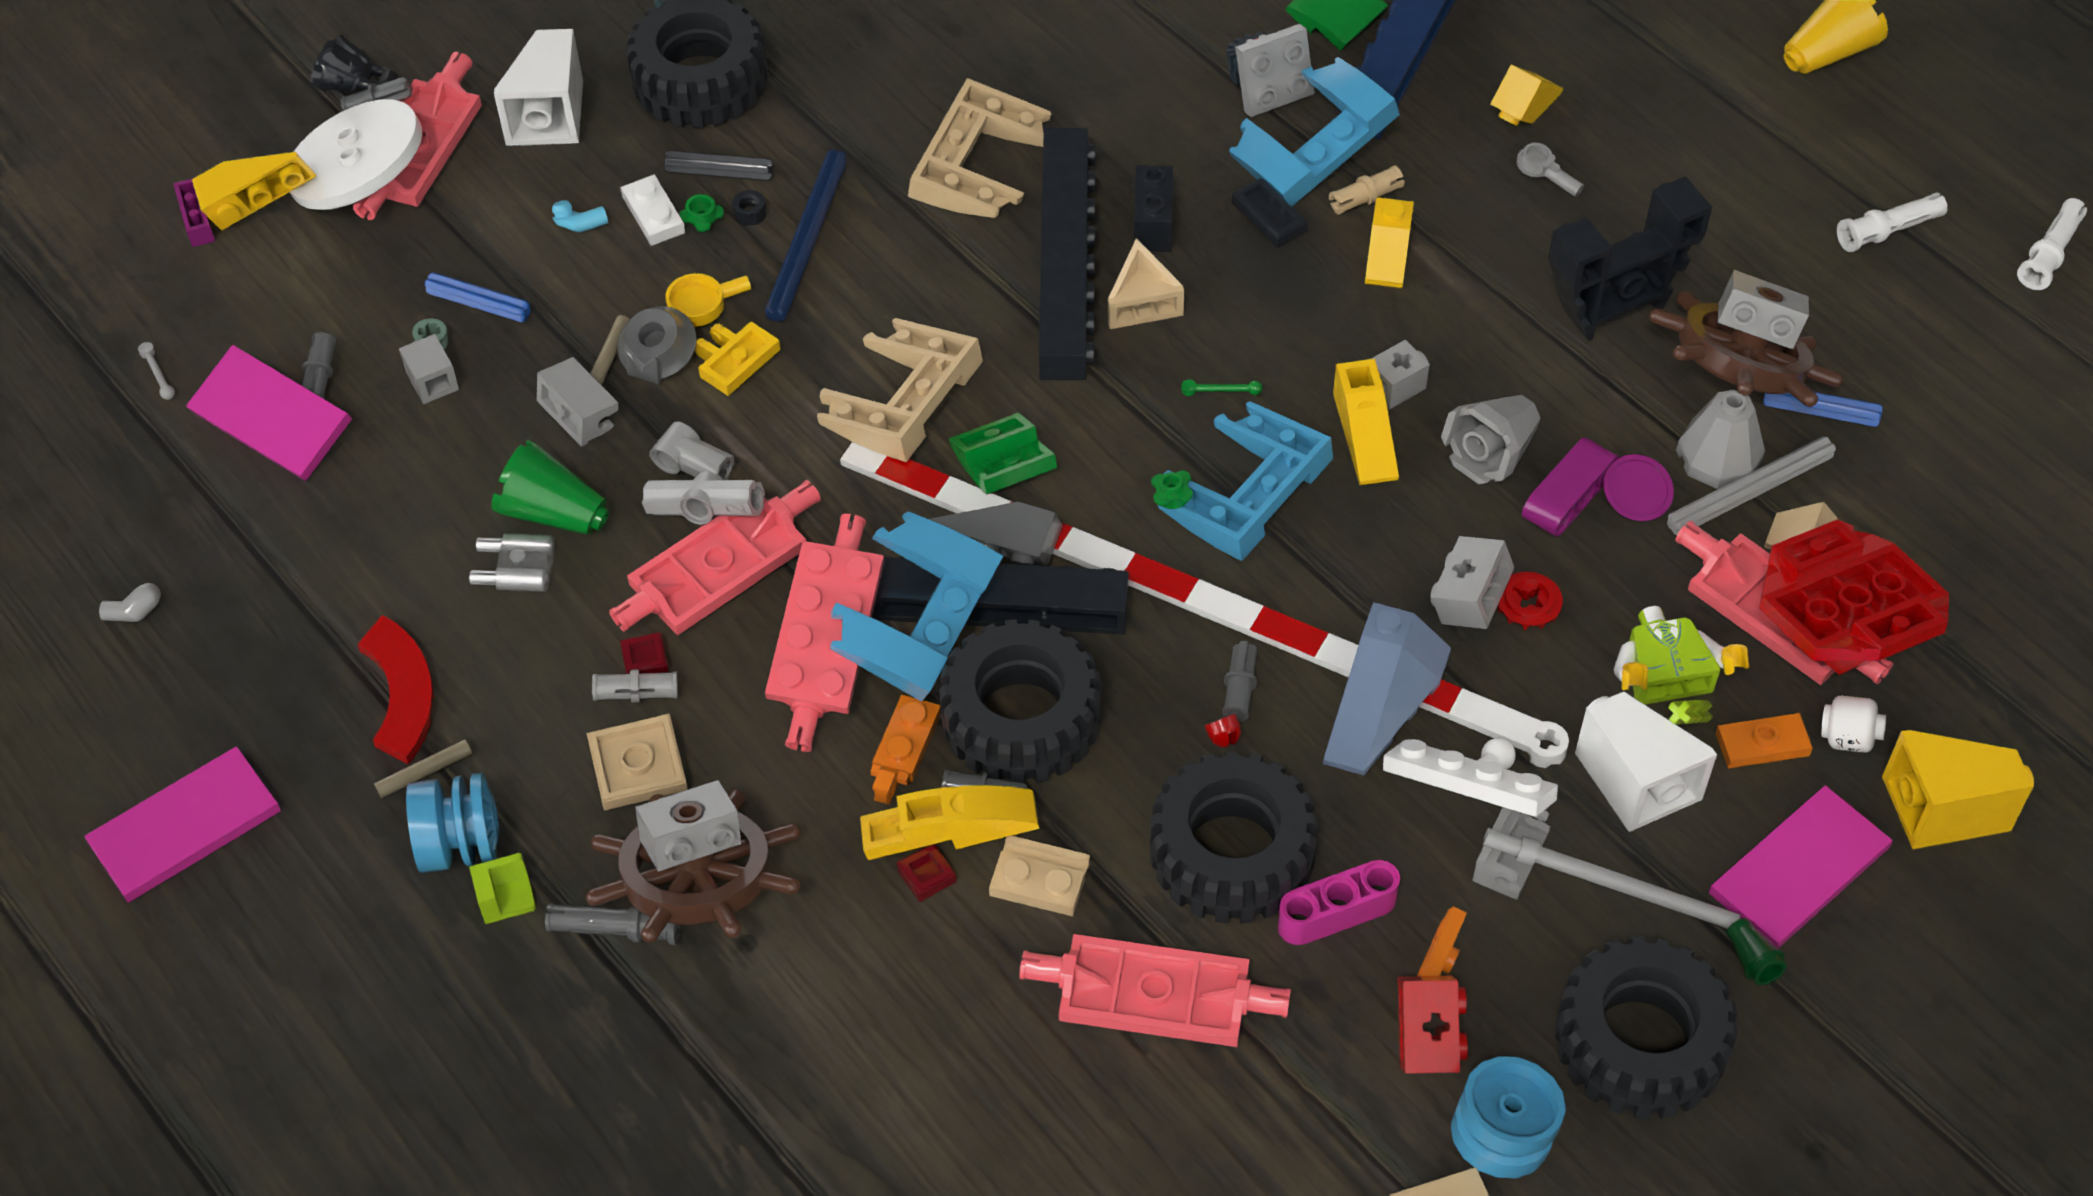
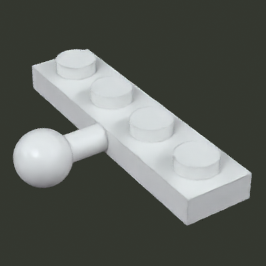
M1502 738L1489 740L1483 746L1481 758L1477 761L1464 757L1460 752L1439 750L1426 746L1423 741L1414 739L1402 741L1384 755L1383 771L1537 817L1557 800V784L1544 781L1535 774H1520L1507 770L1513 765L1516 753L1513 745Z

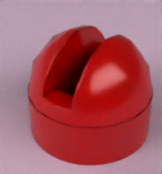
M1235 713L1204 726L1212 743L1222 748H1227L1229 744H1236L1241 735L1240 723Z

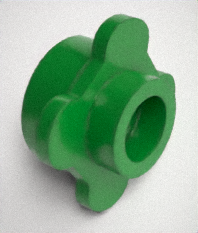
M698 194L690 197L685 204L686 209L681 210L679 213L683 223H690L696 227L697 231L705 232L711 228L712 223L716 219L723 217L724 210L722 206L715 205L712 197Z
M1181 470L1177 473L1169 472L1164 475H1155L1151 479L1152 486L1156 488V493L1153 496L1154 502L1166 509L1183 507L1193 497V491L1188 487V483L1191 481L1190 474L1187 471Z

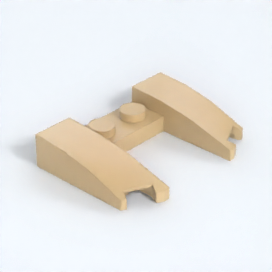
M967 78L910 178L908 197L958 213L996 218L999 215V209L1008 203L1019 204L1023 200L1024 192L962 168L980 133L1009 141L1043 147L1044 133L1042 123L1050 121L1051 112Z
M895 318L892 320L893 327L897 331L895 334L885 339L877 337L873 332H870L863 338L865 347L914 369L886 405L823 388L820 392V399L822 404L830 405L829 414L818 413L817 418L820 425L858 445L879 454L907 462L926 437L923 424L955 383L965 386L981 365L983 359L978 338Z

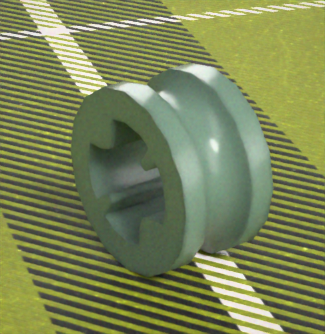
M430 318L421 320L414 325L412 329L414 341L426 338L429 334H435L443 349L447 347L449 343L447 328L442 321Z

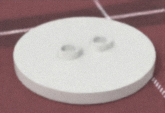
M389 99L362 103L338 113L313 130L295 149L294 152H297L310 166L317 177L292 190L290 194L301 206L318 210L343 207L370 196L391 182L412 160L422 138L421 122L409 105L401 101Z

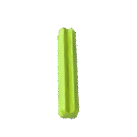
M1707 700L1673 701L1668 706V709L1673 712L1669 720L1675 725L1707 723L1713 718V715L1708 712L1712 704Z

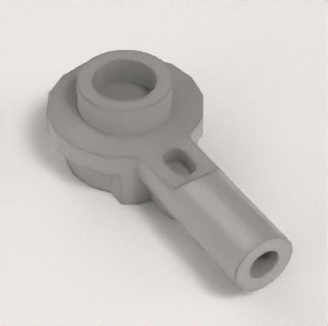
M1530 143L1519 152L1516 164L1524 174L1536 178L1545 176L1575 197L1582 192L1584 184L1561 170L1560 165L1554 162L1555 155L1544 144Z

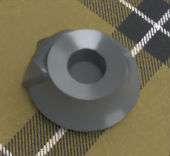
M652 307L635 314L623 327L617 345L618 356L626 369L627 375L660 385L662 378L671 376L681 370L692 357L696 346L695 328L691 320L684 313L671 307Z

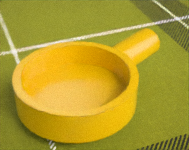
M687 274L670 284L666 291L667 307L684 313L691 320L694 327L703 326L713 322L720 316L724 308V298L751 290V285L747 276L719 284L717 280L705 274Z

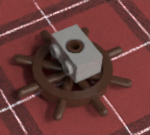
M1733 270L1719 303H1702L1689 292L1682 291L1677 295V302L1688 311L1686 318L1659 308L1652 309L1649 313V319L1652 323L1679 332L1681 345L1676 346L1673 350V356L1676 360H1694L1698 365L1716 377L1736 385L1738 393L1743 396L1750 395L1752 391L1766 394L1790 393L1805 406L1812 407L1816 405L1818 396L1804 384L1806 378L1833 388L1839 387L1843 383V376L1840 373L1814 364V358L1810 350L1816 346L1815 338L1810 335L1799 336L1809 316L1808 296Z
M719 780L667 797L661 794L653 795L649 803L635 807L638 826L625 840L602 834L592 837L590 844L595 851L619 856L620 880L590 889L586 894V901L591 906H598L626 896L636 909L650 917L641 931V938L647 943L655 942L667 923L697 925L718 921L727 937L736 938L741 934L742 927L735 913L748 906L763 889L794 895L800 890V882L796 878L769 872L768 854L769 848L796 840L800 836V828L798 825L790 823L763 832L753 820L738 812L745 801L744 793L741 790H733L727 795ZM748 855L750 856L746 866L727 863ZM643 862L654 864L656 867L639 873ZM718 878L730 882L718 887L714 880ZM673 881L667 891L655 887Z

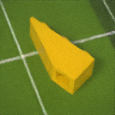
M297 152L223 161L192 179L201 211L219 229L224 230L317 176Z
M1375 359L1336 364L1333 395L1359 485L1398 480L1399 474L1385 393Z

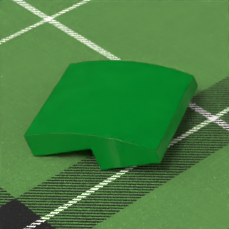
M1294 0L1285 10L1299 24L1304 26L1308 33L1311 34L1314 30L1318 29L1334 46L1342 51L1386 10L1388 5L1383 0Z
M1019 412L949 438L950 446L961 465L986 495L1057 468L1055 454L1038 440L1035 425Z

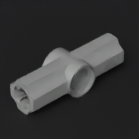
M707 471L697 474L694 480H648L643 488L642 504L646 514L684 516L694 524H707L713 516H759L764 509L765 491L761 482H755L754 480H723L720 476Z

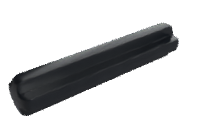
M669 150L666 152L664 160L665 170L671 173L767 181L771 179L773 173V163L769 158Z

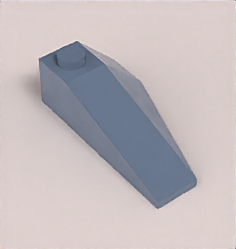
M1373 602L1357 648L1323 764L1365 775L1393 742L1394 735L1404 723L1414 717L1418 707L1429 694L1432 695L1439 687L1451 653V647L1414 613Z

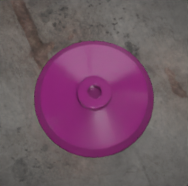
M1639 454L1622 456L1608 467L1604 476V492L1607 500L1618 513L1626 518L1636 521H1650L1663 515L1672 503L1674 487L1671 477L1659 462L1650 457Z

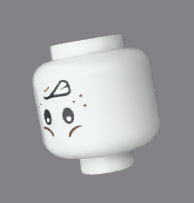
M1837 696L1833 700L1832 705L1825 704L1821 736L1828 738V743L1833 749L1866 753L1872 750L1875 739L1884 740L1886 715L1878 714V705L1872 699Z

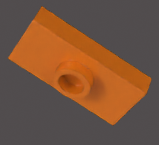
M1800 713L1718 725L1715 733L1728 769L1810 756L1813 749Z
M1454 906L1448 909L1438 926L1417 976H1440L1442 971L1449 974L1460 951L1453 947V944L1466 917V912Z

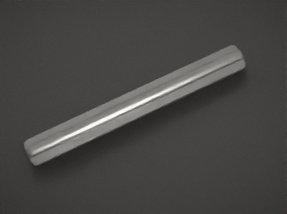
M1820 437L1670 513L1667 526L1674 535H1677L1684 525L1686 526L1690 520L1695 525L1700 526L1833 458L1836 450L1835 445L1831 443L1828 437Z

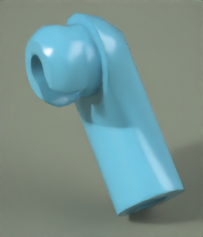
M567 200L556 202L552 206V212L555 215L553 220L557 226L581 233L608 224V218L603 206L582 213L572 211V205Z

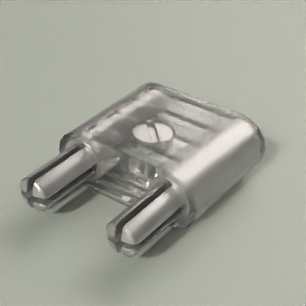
M504 533L502 538H477L476 549L478 552L500 553L496 571L472 570L469 575L471 584L496 585L497 590L547 591L555 550L553 535Z

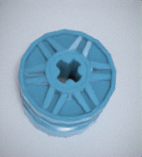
M483 772L471 775L470 794L467 792L464 778L461 775L454 776L451 797H445L438 779L408 783L406 790L408 827L415 863L421 874L450 869L453 849L459 848L462 860L467 867L473 866L475 863V846L477 845L483 863L497 859V842L499 838L498 813L494 796L489 789Z

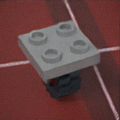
M1301 24L1275 33L1268 31L1266 35H1262V31L1256 32L1255 36H1251L1249 33L1244 35V39L1238 37L1234 40V43L1228 45L1226 53L1230 79L1235 84H1241L1244 112L1250 117L1315 94L1314 86L1303 77L1301 72L1305 68L1311 67L1307 29Z

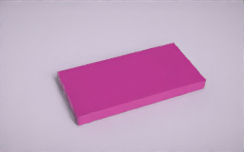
M234 345L230 347L186 405L194 414L305 482L352 420L345 411Z
M236 746L84 837L129 903L279 813L281 810L276 800Z
M1825 785L1712 884L1709 894L1729 911L1740 914V919H1749L1754 927L1780 948L1890 848L1893 840Z

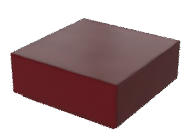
M661 632L620 640L626 674H630V670L639 669L640 674L669 673Z
M935 844L929 845L897 862V871L918 902L957 882L955 872Z

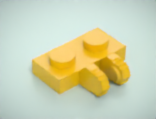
M752 321L737 334L717 323L710 328L709 333L715 343L721 345L720 349L703 338H699L695 346L696 354L705 360L698 367L700 378L727 396L781 350L779 339Z

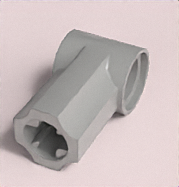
M681 422L672 423L650 450L649 454L655 465L666 473L677 474L681 470L693 477H696L700 472L707 471L720 476L723 480H728L735 464L733 455L701 441L698 434L691 427Z

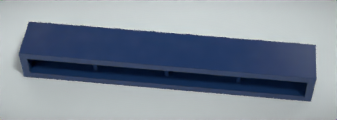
M1393 0L1388 20L1382 19L1377 30L1375 43L1369 42L1365 50L1362 66L1357 65L1355 67L1395 98L1397 107L1456 0ZM1387 126L1373 138L1380 140Z

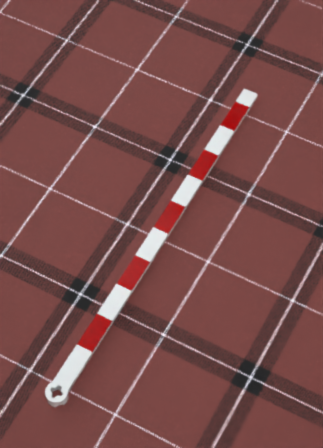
M854 442L851 443L840 459L841 465L954 513L1013 503L992 493L986 495L976 486L908 459L907 462L879 454ZM1062 523L1063 526L1053 554L1088 569L1113 568L1129 571L1128 585L1349 677L1358 648L1357 644ZM1441 680L1439 687L1432 695L1429 694L1419 706L1492 738H1502L1509 741L1514 747L1526 751L1529 754L1530 762L1538 767L1546 768L1551 764H1561L1565 759L1569 738L1567 732L1560 725L1549 721H1540L1444 680ZM1540 740H1549L1556 746L1550 745L1548 749H1543L1540 747Z

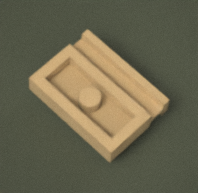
M1008 836L1005 839L1003 851H1001L989 886V896L1074 916L1085 881V875L1090 866V855L1020 837Z

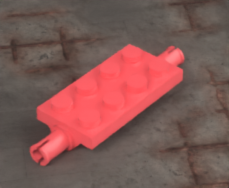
M453 52L441 73L437 72L428 82L414 79L411 83L413 87L412 96L401 102L409 105L421 122L422 138L420 145L412 160L398 176L377 192L355 202L353 210L361 218L365 219L367 216L368 220H373L385 199L418 207L482 106L479 95L466 92L460 85L467 72L473 66L472 60L466 54L462 53L458 58L459 52Z
M805 480L801 485L780 499L777 496L768 500L764 498V509L759 516L715 517L627 575L629 585L636 594L609 610L613 621L625 632L629 627L650 613L657 614L678 636L800 554L802 542L806 541V538L795 528L793 524L794 517L821 501L818 490L814 485L809 487L811 482Z
M851 514L841 515L835 546L807 541L802 542L765 690L766 699L784 702L791 706L790 709L794 713L785 745L796 751L798 745H802V752H810L812 750L817 720L823 716V713L834 711L849 714L860 666L830 649L832 641L842 640V619L831 618V610L837 602L868 617H872L884 566V555L858 551L866 525V520L858 515L854 516L853 524L850 521Z
M1691 520L1686 526L1684 525L1681 528L1675 541L1703 559L1704 565L1701 571L1690 580L1688 591L1819 685H1822L1835 671L1824 661H1813L1759 609L1770 553L1741 533L1732 542H1728L1724 539L1718 541ZM1884 658L1879 661L1869 662L1856 669L1872 679L1875 684H1879L1882 680L1881 678L1884 679L1890 672L1894 663Z
M1073 934L1071 950L1069 953H1064L1063 957L1033 953L1024 950L1022 955L1020 979L1059 983V988L1063 989L1059 1009V1021L1237 1047L1242 1015H1246L1247 1011L1278 1015L1287 1018L1291 989L1251 984V979H1247L1250 959Z

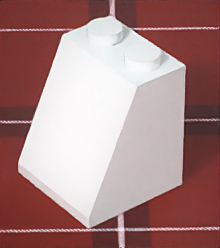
M573 29L536 30L496 86L494 96L506 146L579 143L583 77Z
M1625 692L1610 698L1603 696L1590 703L1586 708L1575 754L1629 832L1701 801L1717 756L1713 748Z

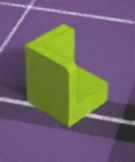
M521 853L469 866L477 901L485 924L532 912L536 909L529 876Z

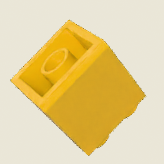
M1912 730L1901 731L1882 776L1912 849L2011 831L2034 787L2032 772L2027 765L2023 764L2016 749Z

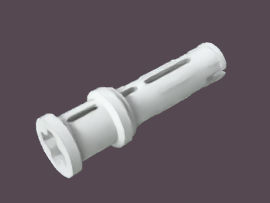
M1933 193L1925 198L1911 201L1887 211L1872 209L1867 211L1864 217L1855 220L1850 218L1843 219L1837 225L1839 243L1847 252H1855L1863 244L1883 242L1895 231L1917 225L1929 219L1944 216L1947 212V202L1943 196H1940V193Z
M2070 198L2063 203L2045 237L2033 244L2029 251L2030 258L2024 261L2018 268L2017 276L2019 281L2029 289L2043 290L2047 288L2052 281L2053 270L2059 268L2063 263L2065 256L2064 248L2087 213V207L2082 208L2084 203L2079 199Z

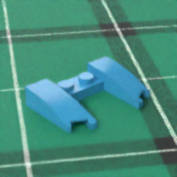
M1336 58L1334 64L1314 71L1312 66L1301 71L1303 77L1338 107L1342 113L1294 154L1247 118L1240 126L1243 135L1238 146L1231 147L1229 150L1230 155L1256 180L1263 178L1291 207L1400 115L1395 98L1341 58Z
M1251 401L1246 403V410L1250 416L1233 422L1223 413L1214 419L1215 428L1264 459L1261 465L1230 499L1190 481L1188 487L1192 489L1193 497L1183 507L1166 509L1158 505L1159 509L1191 533L1240 561H1243L1265 536L1264 524L1304 480L1311 484L1333 460L1331 437Z
M908 511L902 516L905 523L891 532L882 527L876 531L872 539L941 579L913 631L908 636L880 621L836 602L831 610V618L842 619V640L832 641L830 649L922 702L931 691L947 661L948 654L980 595L990 582L1003 555L953 529Z

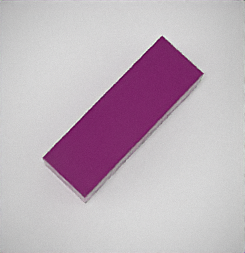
M194 178L173 183L187 235L192 247L214 242L215 238L209 218L201 211L192 182Z

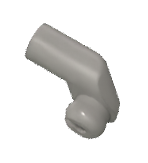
M145 583L136 587L123 601L103 600L99 608L101 620L141 621L157 606L161 597L160 589L155 584Z

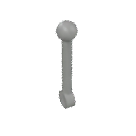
M150 342L140 344L138 347L139 354L142 358L147 359L160 386V396L165 400L172 399L175 395V389L167 384L156 362L153 344Z

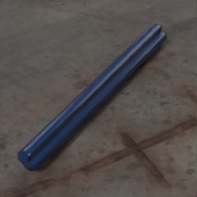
M832 149L826 154L765 307L766 318L770 321L775 320L780 323L787 316L847 163L845 159L846 154L843 151L837 152Z

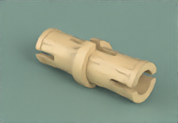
M1394 165L1370 177L1366 175L1360 176L1356 179V183L1330 192L1329 200H1337L1330 203L1334 212L1340 215L1363 203L1373 204L1376 202V197L1403 188L1404 180H1396L1403 177V174Z

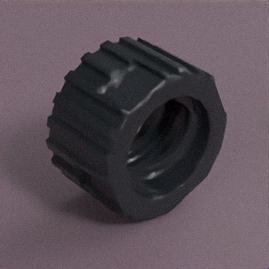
M746 190L734 196L732 207L735 220L745 226L757 225L765 219L766 201L761 193L754 190ZM754 206L751 210H744L745 207Z

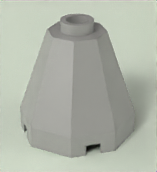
M1736 390L1718 392L1691 420L1679 439L1676 449L1679 458L1682 456L1684 459V469L1687 476L1713 488L1720 489L1728 485L1729 482H1733L1758 469L1763 460L1765 448L1756 410L1749 396H1743Z
M1523 395L1462 405L1448 413L1441 438L1445 447L1449 444L1452 447L1454 453L1449 457L1453 466L1477 484H1484L1492 479H1495L1494 482L1502 481L1513 473L1537 430L1540 416L1535 403Z

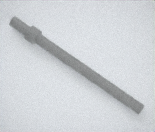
M1488 828L1483 839V845L1514 855L1515 861L1530 866L1537 863L1727 929L1731 924L1740 919V914L1542 847L1540 846V841L1526 836H1522L1519 839Z

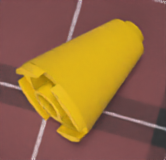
M1824 0L1785 44L1784 61L1787 66L1794 72L1798 71L1806 74L1880 44V42L1887 38L1888 26L1884 13L1877 16L1872 7L1877 1Z

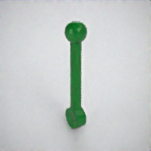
M1188 379L1181 384V391L1185 396H1192L1196 392H1249L1251 395L1256 396L1263 389L1262 384L1256 380L1251 381L1249 384H1196L1195 381Z

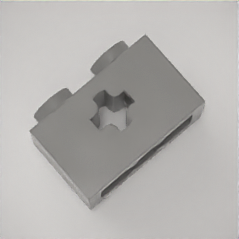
M1459 536L1453 551L1449 552L1446 557L1445 568L1439 581L1433 585L1431 590V603L1437 611L1441 624L1481 629L1488 628L1514 570L1505 540Z

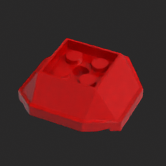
M1837 519L1772 545L1759 609L1813 661H1824L1841 675L1869 662L1882 660L1944 634L1949 621V593L1893 542L1874 534L1855 531L1853 525Z

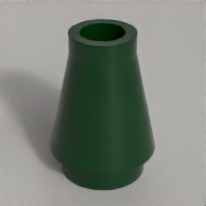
M1739 919L1729 926L1727 935L1733 943L1747 979L1754 980L1757 985L1762 986L1776 981L1783 975L1787 968L1784 961V952L1754 927L1749 919Z

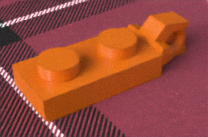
M901 694L872 761L870 772L871 776L876 777L872 790L875 792L874 801L890 805L899 783L907 785L909 781H914L941 717L940 705L923 700L921 702L916 698Z

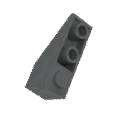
M1021 502L929 519L983 544L1004 557L1010 558L1012 564L1030 563L1035 566L1049 565L1063 526L1056 512Z

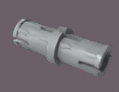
M639 669L630 670V674H593V701L631 699V703H640V699L643 698L677 699V671L672 673L640 674Z

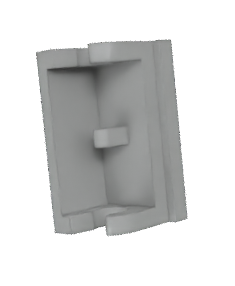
M574 357L537 373V402L581 447L587 445L589 440L603 435L612 429L614 424L610 420H604L600 424L599 422L604 417L618 411V402Z
M1503 807L1492 830L1519 839L1522 836H1526L1540 841V846L1543 847L1551 826L1544 823L1549 813L1544 810L1535 817L1538 819L1536 820L1530 817L1531 815ZM1484 845L1477 858L1473 882L1517 900L1533 866L1515 861L1514 855Z

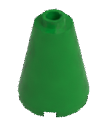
M526 440V446L520 444L508 460L498 480L504 484L502 495L494 493L491 505L493 512L502 516L590 535L593 530L600 531L606 523L610 512L605 508V498L538 444L530 440Z

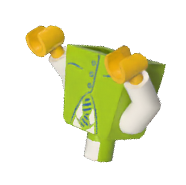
M1651 606L1643 609L1638 614L1641 625L1632 629L1629 642L1621 646L1614 667V674L1622 682L1621 689L1628 690L1629 686H1633L1635 699L1644 705L1713 693L1720 668L1724 669L1726 675L1733 674L1735 671L1734 667L1737 666L1745 669L1750 668L1748 648L1741 644H1732L1726 647L1720 646L1705 633L1697 630L1690 619L1684 617L1666 621L1662 609L1658 606Z

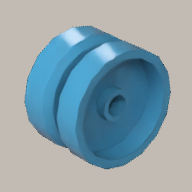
M1499 1056L1481 1062L1469 1074L1452 1118L1451 1131L1453 1142L1467 1162L1486 1174L1497 1178H1519L1533 1173L1546 1161L1553 1140L1556 1138L1566 1111L1563 1092L1549 1073L1539 1065L1522 1058Z

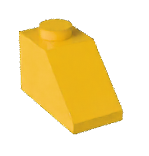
M1511 65L1491 105L1501 110L1498 115L1500 118L1518 126L1520 120L1532 124L1560 96L1564 88L1534 72Z
M1376 197L1365 284L1403 287L1414 202Z

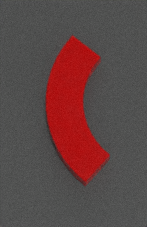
M382 615L357 644L360 652L379 666L389 684L390 697L387 714L379 731L372 740L377 749L409 765L421 748L431 725L430 716L434 699L433 682L423 653L413 638L397 623Z

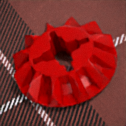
M1536 572L1515 573L1510 576L1498 603V613H1503L1507 617L1508 624L1516 622L1521 624L1524 630L1529 626H1538L1542 630L1546 623L1556 621L1563 604L1562 593L1556 583L1542 574ZM1538 594L1535 606L1530 604L1527 607H1521L1522 599L1529 600Z

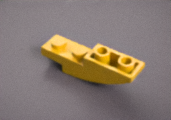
M972 785L917 791L897 796L898 807L860 816L863 851L868 860L952 840L955 848L960 849L1039 829L1033 790L1008 786Z

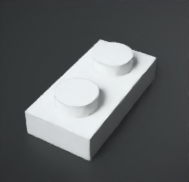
M655 174L621 187L624 201L651 246L685 233L682 219Z

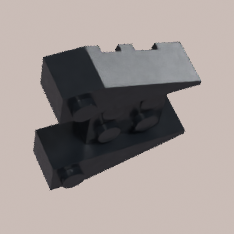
M1686 176L1673 182L1663 183L1656 189H1653L1644 231L1633 233L1622 241L1610 245L1587 217L1573 223H1565L1558 229L1553 230L1548 258L1564 312L1588 341L1593 340L1596 326L1649 303L1654 309L1659 308L1662 310L1674 290L1670 283L1678 270L1685 271L1691 261L1687 253L1692 244H1700L1704 238L1712 211V206Z

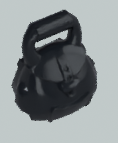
M341 34L336 36L334 40H328L323 46L315 62L310 81L315 87L324 92L326 90H336L339 93H344L345 91L350 93L360 88L366 90L369 84L372 83L381 85L395 80L397 75L393 70L370 64V58L366 51L357 48ZM372 76H381L378 82L370 80Z

